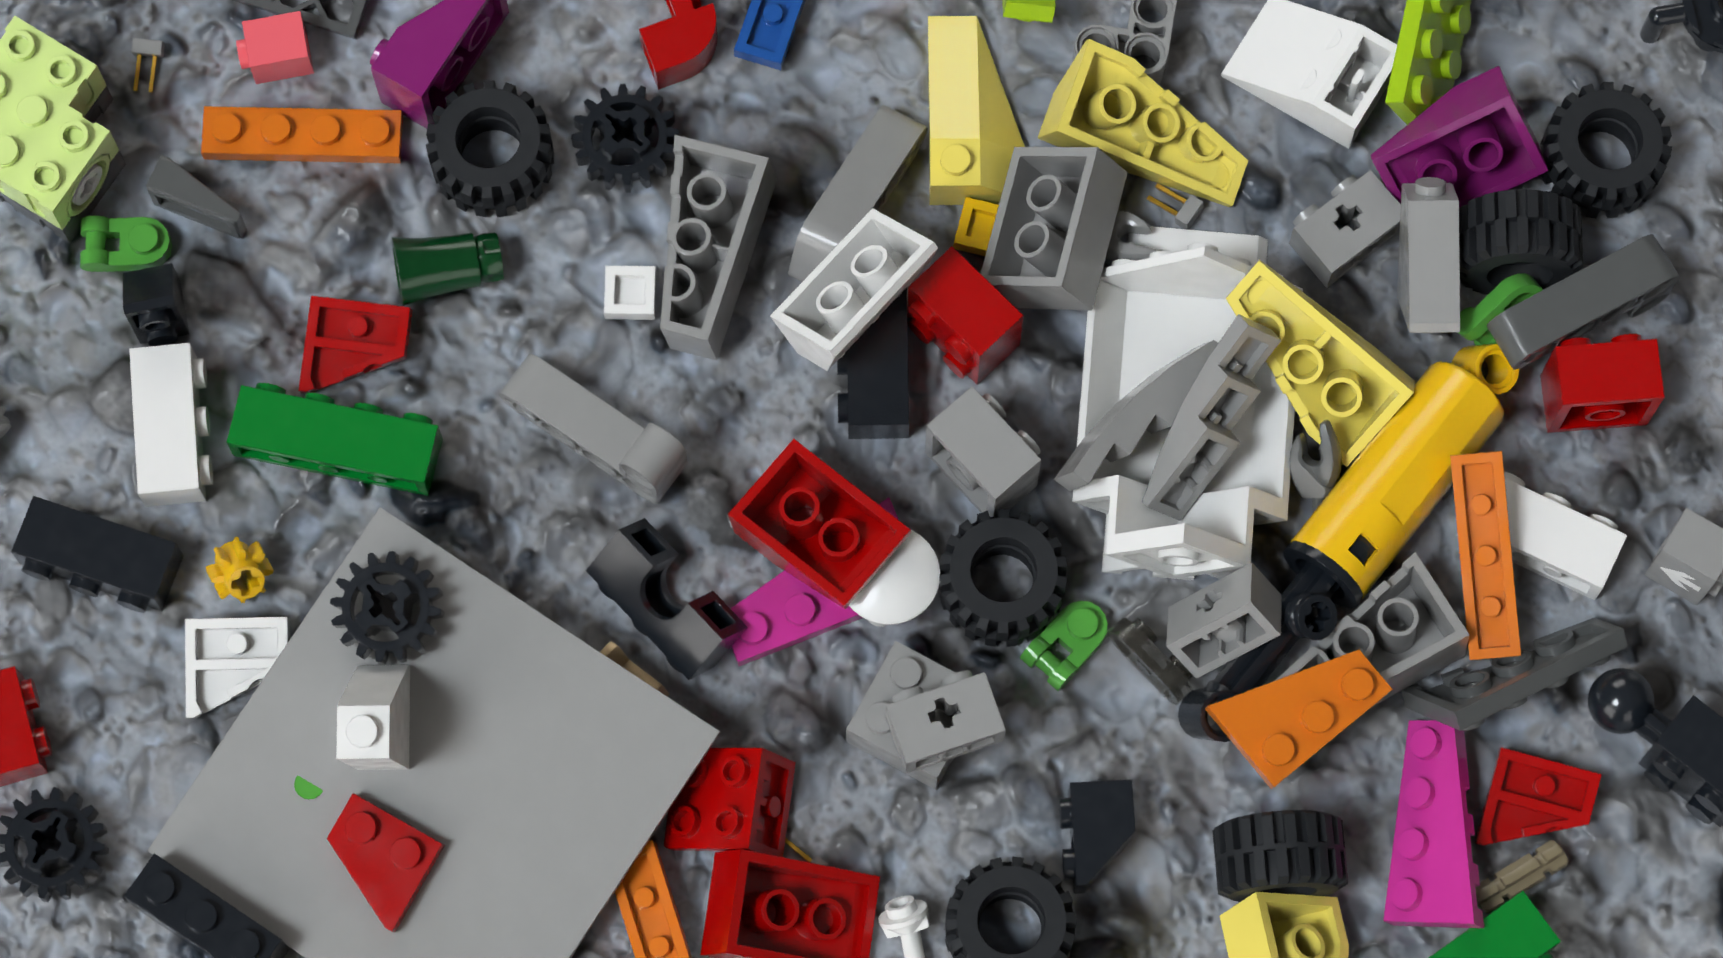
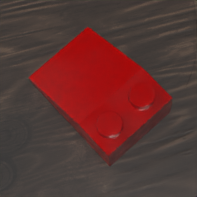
M795 439L788 444L728 513L735 534L773 564L844 609L849 606L911 534V529Z
M744 849L715 852L700 955L713 958H869L880 876Z

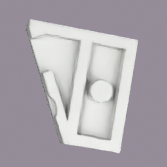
M290 618L185 619L186 718H198L259 686L290 640Z

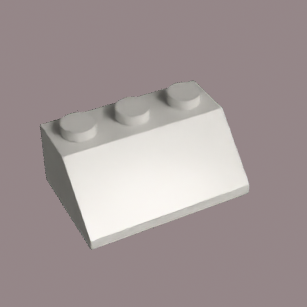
M872 208L770 317L799 355L828 371L930 263L938 247L932 240Z

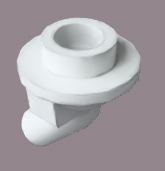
M911 895L900 896L889 901L885 905V911L880 914L878 920L887 938L901 937L904 958H925L920 930L928 928L930 925L929 909L925 901L914 899Z

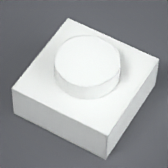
M605 265V319L655 320L656 267Z

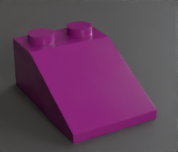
M443 0L397 27L389 40H381L370 59L371 71L381 103L393 110H401L405 117L426 129L428 124H435L432 114L436 107L440 106L446 109L445 97L453 91L455 93L458 91L509 14L507 0Z
M1500 66L1492 68L1450 89L1370 155L1387 189L1400 204L1402 183H1415L1417 179L1423 177L1440 178L1446 183H1452L1460 208L1474 198L1493 192L1509 190L1549 171L1539 143Z

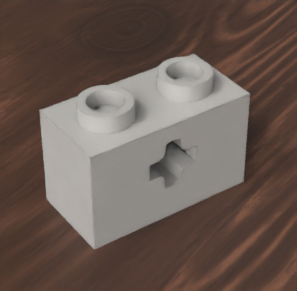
M1371 170L1359 179L1354 175L1347 177L1331 192L1333 198L1320 208L1316 204L1307 207L1292 222L1295 227L1289 241L1290 246L1326 288L1400 233L1401 204ZM1339 221L1345 225L1352 221L1354 228L1352 230L1349 226H1345L1339 230L1336 226L1337 222Z
M1250 563L1169 606L1166 647L1197 679L1280 636L1282 595L1253 563Z
M970 670L957 672L944 678L941 681L943 684L941 687L923 692L922 687H913L901 691L892 697L893 703L886 705L885 716L905 774L1004 741L1006 729L985 672L972 676ZM937 709H943L947 716L954 715L951 727L944 728L940 721L932 722L935 720V711Z

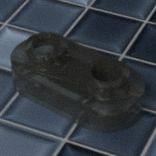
M1122 617L1107 631L1110 640L1120 653L1169 702L1179 705L1183 698L1193 690L1189 682L1193 675L1175 655L1172 654L1168 658L1154 644L1158 639L1142 620L1136 618L1131 622L1129 619Z

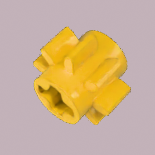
M234 537L233 541L225 543L220 548L215 547L213 549L216 554L215 564L206 566V572L211 582L214 583V587L221 599L231 594L239 599L241 603H245L246 599L256 596L259 592L264 593L266 591L264 588V576L273 574L274 570L268 558H265L266 554L258 541L248 546L240 541L238 537Z

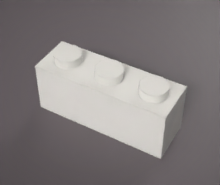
M190 343L129 348L138 495L145 507L206 501L205 485H213L210 454L203 455L202 437L210 436L207 406L200 407L199 389L207 388L204 358L197 359Z
M1504 471L1513 563L1595 600L1607 581L1627 535L1618 531L1617 524L1610 519L1596 514H1591L1589 517L1571 509V503L1563 497L1553 493L1540 495L1525 488V482L1522 479Z

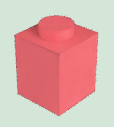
M301 11L242 21L245 39L236 40L241 69L250 68L256 84L314 74L307 30Z

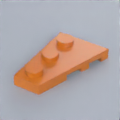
M1360 649L1214 703L1207 706L1205 710L1270 789H1273L1393 689Z

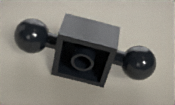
M1625 668L1608 670L1597 677L1588 693V708L1593 720L1601 728L1611 733L1628 734L1635 731L1652 744L1638 763L1646 769L1644 772L1646 778L1659 789L1665 792H1669L1672 789L1686 800L1687 804L1685 806L1687 810L1698 820L1706 824L1714 822L1721 827L1723 825V717L1693 695L1671 721L1654 708L1653 690L1649 682L1638 672Z

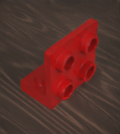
M710 748L668 811L664 847L674 851H729L744 849L783 857L796 762L764 748Z

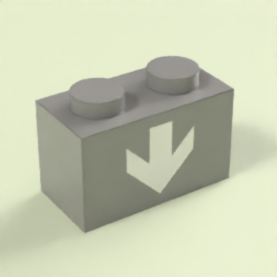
M1686 507L1667 534L1644 575L1696 606L1707 593L1716 597L1723 586V528Z

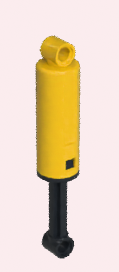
M1498 344L1463 347L1455 354L1451 363L1439 361L1428 367L1415 384L1414 393L1367 444L1283 550V557L1289 567L1296 573V577L1281 594V635L1228 662L1216 678L1209 681L1204 689L1192 690L1183 698L1179 705L1178 718L1180 726L1186 734L1196 739L1219 742L1231 741L1216 722L1210 726L1207 718L1208 712L1205 708L1262 686L1300 638L1290 632L1285 622V610L1293 596L1301 592H1311L1327 596L1335 604L1349 609L1359 605L1453 485L1450 455L1478 453L1503 421L1504 409L1495 394L1508 392L1515 385L1519 376V369L1513 370ZM1484 360L1488 366L1486 379H1484L1481 371ZM1312 608L1311 613L1305 615V624H1311V619L1318 615L1317 608Z

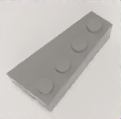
M674 135V174L671 175L670 194L672 201L670 222H668L667 229L668 254L667 266H665L660 329L670 349L717 361L777 178L768 157Z
M1414 552L1402 563V567L1387 581L1384 580L1369 594V598L1349 616L1343 617L1328 637L1324 638L1315 647L1312 646L1276 680L1360 649L1393 689L1376 703L1378 704L1464 657L1470 635L1417 553Z

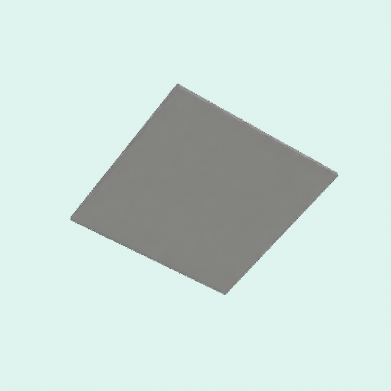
M379 507L147 851L151 854L155 853L281 938L287 946L305 958H571L721 732ZM389 551H395L399 555L400 565H403L410 556L419 561L416 575L426 569L432 572L434 578L427 587H435L442 590L443 596L433 601V606L442 609L445 615L443 618L431 620L430 625L439 633L437 638L424 635L420 639L426 650L424 653L421 654L410 647L406 649L407 662L401 663L394 656V653H389L386 665L410 666L409 769L357 770L336 759L337 705L357 666L380 664L376 662L375 651L372 650L371 654L364 660L356 655L359 642L347 647L340 641L343 634L348 630L347 628H336L332 625L331 620L341 615L342 610L332 606L330 599L343 597L345 591L336 584L338 578L348 581L352 580L354 575L349 567L352 562L364 569L368 567L369 553H374L381 563H385ZM398 575L376 577L381 584L394 585L400 579L402 581L406 579ZM361 591L355 602V616L362 611L363 594ZM375 592L382 607L380 614L400 624L392 606L394 602ZM420 600L412 608L411 621L414 625L420 614ZM380 631L376 636L371 635L369 637L370 639L382 642L399 639L394 632ZM297 775L322 789L321 795L310 800L300 797L294 787ZM352 793L445 845L395 933L383 926L327 840L329 833Z

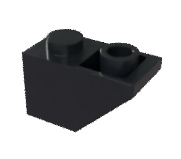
M172 263L123 273L124 314L140 344L148 343L150 346L169 345L176 342L178 336L190 334L180 278Z
M1132 780L1072 782L1069 785L1068 798H1059L1060 828L1070 829L1071 849H1062L1064 880H1073L1074 894H1084L1133 840L1136 830Z

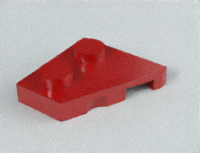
M311 296L298 391L305 394L313 393L405 360L407 358L413 312L411 307Z
M1500 747L1474 844L1483 846L1588 825L1602 774Z
M352 793L327 837V840L383 926L394 933L445 846Z

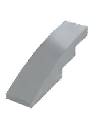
M1240 314L1237 315L1208 357L1184 399L1160 450L1142 500L1148 508L1181 521L1241 443L1231 430L1261 392L1251 380L1281 342V339L1272 329Z
M1212 340L1190 350L1154 372L1117 402L1083 438L1054 480L1068 491L1085 486L1090 483L1104 459L1114 462L1131 455L1146 430L1153 434L1171 427L1184 399L1218 343Z

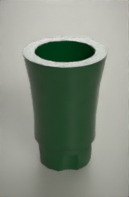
M473 233L426 238L391 237L402 306L436 295L481 287V282H496L504 279L497 233H483L473 236Z

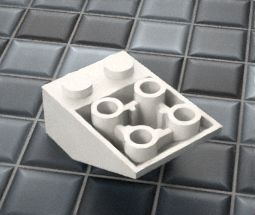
M1267 0L1221 73V77L1349 149L1389 85L1397 44L1362 24L1288 0Z

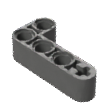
M1650 234L1503 311L1487 324V328L1513 370H1516L1549 354L1554 350L1555 346H1561L1560 343L1562 341L1578 338L1625 312L1631 318L1645 313L1669 295L1680 279V276L1655 236Z

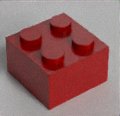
M951 246L908 286L907 317L910 320L907 324L909 328L925 344L933 341L945 353L943 356L944 362L958 377L964 379L968 376L978 385L1020 345L1024 315L954 247Z
M1623 334L1613 337L1611 342L1591 344V339L1581 337L1567 339L1560 343L1561 346H1555L1540 375L1547 433L1646 426L1665 398L1657 339L1642 340L1639 334Z

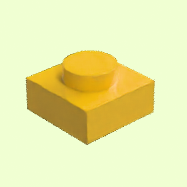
M966 197L953 247L956 250L986 256L999 205Z

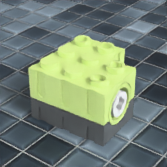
M14 16L5 28V34L0 39V201H6L17 212L42 227L47 226L54 231L55 235L71 243L81 229V218L91 215L126 165L110 130L95 122L101 113H105L113 98L96 64Z

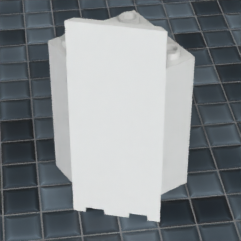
M1150 226V234L1128 233L1127 243L1133 242L1138 246L1155 249L1156 252L1150 253L1147 259L1137 261L1130 259L1114 260L1112 266L1104 267L1102 270L1093 309L1087 312L1077 447L1117 402L1154 372L1198 346L1212 340L1219 343L1237 317L1227 302L1226 297L1259 259L1267 264L1268 239L1258 235ZM1266 361L1251 380L1261 391L1231 430L1241 443L1181 521L1150 509L1142 502L1160 450L1171 427L1153 434L1146 430L1131 455L1114 462L1104 459L1090 483L1073 490L1072 502L1106 514L1102 559L1103 573L1122 574L1124 571L1147 569L1153 571L1152 577L1194 580L1195 575L1207 574L1222 579L1251 563L1254 525L1287 521L1291 473L1289 458L1293 443L1295 409L1286 394H1283Z

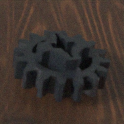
M620 84L618 95L611 96L606 88L600 89L602 101L596 104L594 101L586 99L584 107L588 116L575 115L574 117L575 128L580 131L571 135L572 146L580 149L575 154L578 166L589 164L587 175L591 181L603 175L605 189L611 190L616 181L623 182L625 192L631 193L633 181L640 180L641 184L647 189L651 187V173L654 172L661 177L667 175V168L663 160H675L674 147L670 145L674 144V135H679V129L671 127L675 123V114L673 110L661 112L664 102L660 95L648 101L646 87L640 86L635 95L628 94L626 84ZM654 125L659 133L655 148L651 146V141L647 138L652 133L651 128ZM596 128L600 130V135L604 138L599 143L597 151L592 144ZM616 134L625 138L618 143ZM634 134L635 142H631L626 138Z
M389 551L386 562L381 563L377 555L369 553L368 567L363 569L354 562L349 565L354 575L351 581L341 578L337 579L336 584L345 592L343 597L331 598L330 604L342 610V614L336 616L331 622L336 628H347L348 631L340 639L345 646L348 647L359 642L356 655L365 660L373 650L375 651L376 662L380 665H386L389 653H394L399 662L405 663L407 662L406 649L412 647L422 654L426 650L420 639L424 635L437 638L439 633L430 623L432 619L443 618L445 615L442 609L433 606V601L441 598L443 592L439 588L427 587L434 578V575L428 569L421 571L417 575L415 574L419 563L415 558L410 556L403 565H400L399 555L395 551ZM398 575L406 579L403 581L400 579L394 585L381 584L376 577ZM361 591L363 594L362 611L355 616V602ZM375 592L394 602L392 606L400 624L380 614L382 607ZM420 600V614L414 625L411 621L412 608ZM380 631L394 632L399 639L382 642L370 639L369 637L371 635L376 636Z
M53 787L50 798L44 799L36 789L31 793L32 803L25 806L18 799L13 801L14 808L18 812L14 818L3 815L0 817L1 823L8 829L6 834H0V847L5 848V851L0 853V867L11 866L3 878L10 885L22 879L19 892L26 897H29L38 888L39 898L43 902L50 901L53 890H57L65 900L71 899L70 886L77 884L86 891L90 887L84 876L89 871L95 874L102 873L103 869L95 862L96 855L109 854V848L105 844L98 842L97 838L102 837L108 831L103 823L91 824L99 814L92 805L80 811L83 798L79 794L74 792L67 801H64L63 792L59 788ZM51 813L48 819L35 823L31 822L40 815ZM77 822L81 825L84 834L83 849L76 845L74 834L78 829L76 826ZM57 838L61 843L57 851L53 849L45 851L41 847L45 839L54 841ZM19 840L26 844L28 856L24 861L26 863L25 868L18 854ZM68 866L71 867L66 873L51 877L53 871Z

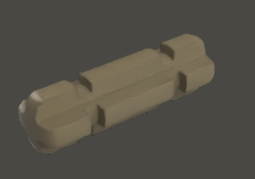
M1550 840L1535 849V856L1532 857L1528 853L1495 873V880L1492 882L1489 878L1480 882V886L1475 887L1478 907L1485 913H1490L1505 904L1503 900L1505 897L1508 896L1509 899H1512L1521 891L1525 892L1545 880V873L1549 872L1553 875L1565 868L1569 862L1563 848L1554 840Z

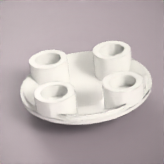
M911 530V534L849 604L850 608L859 616L868 620L870 624L878 627L904 623L922 614L930 606L939 591L940 566L933 548L921 535Z

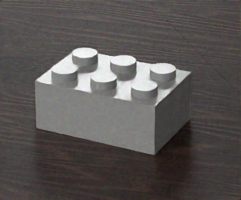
M1014 147L981 275L1015 308L1092 311L1128 172L1098 147Z

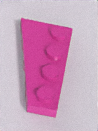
M889 497L879 504L898 519ZM783 571L730 608L748 627L732 645L731 649L738 666H742L863 617L854 612L850 606L846 609L842 608L791 574Z
M1409 720L1383 921L1393 926L1484 928L1483 911L1477 908L1475 888L1480 886L1478 865L1473 863L1470 836L1475 835L1473 815L1468 813L1466 791L1470 789L1465 734L1464 731H1459L1436 720Z

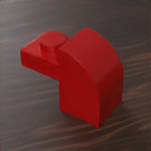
M665 0L671 18L639 29L641 47L658 90L697 75L711 61L718 40L716 11L713 3L701 7L700 0Z

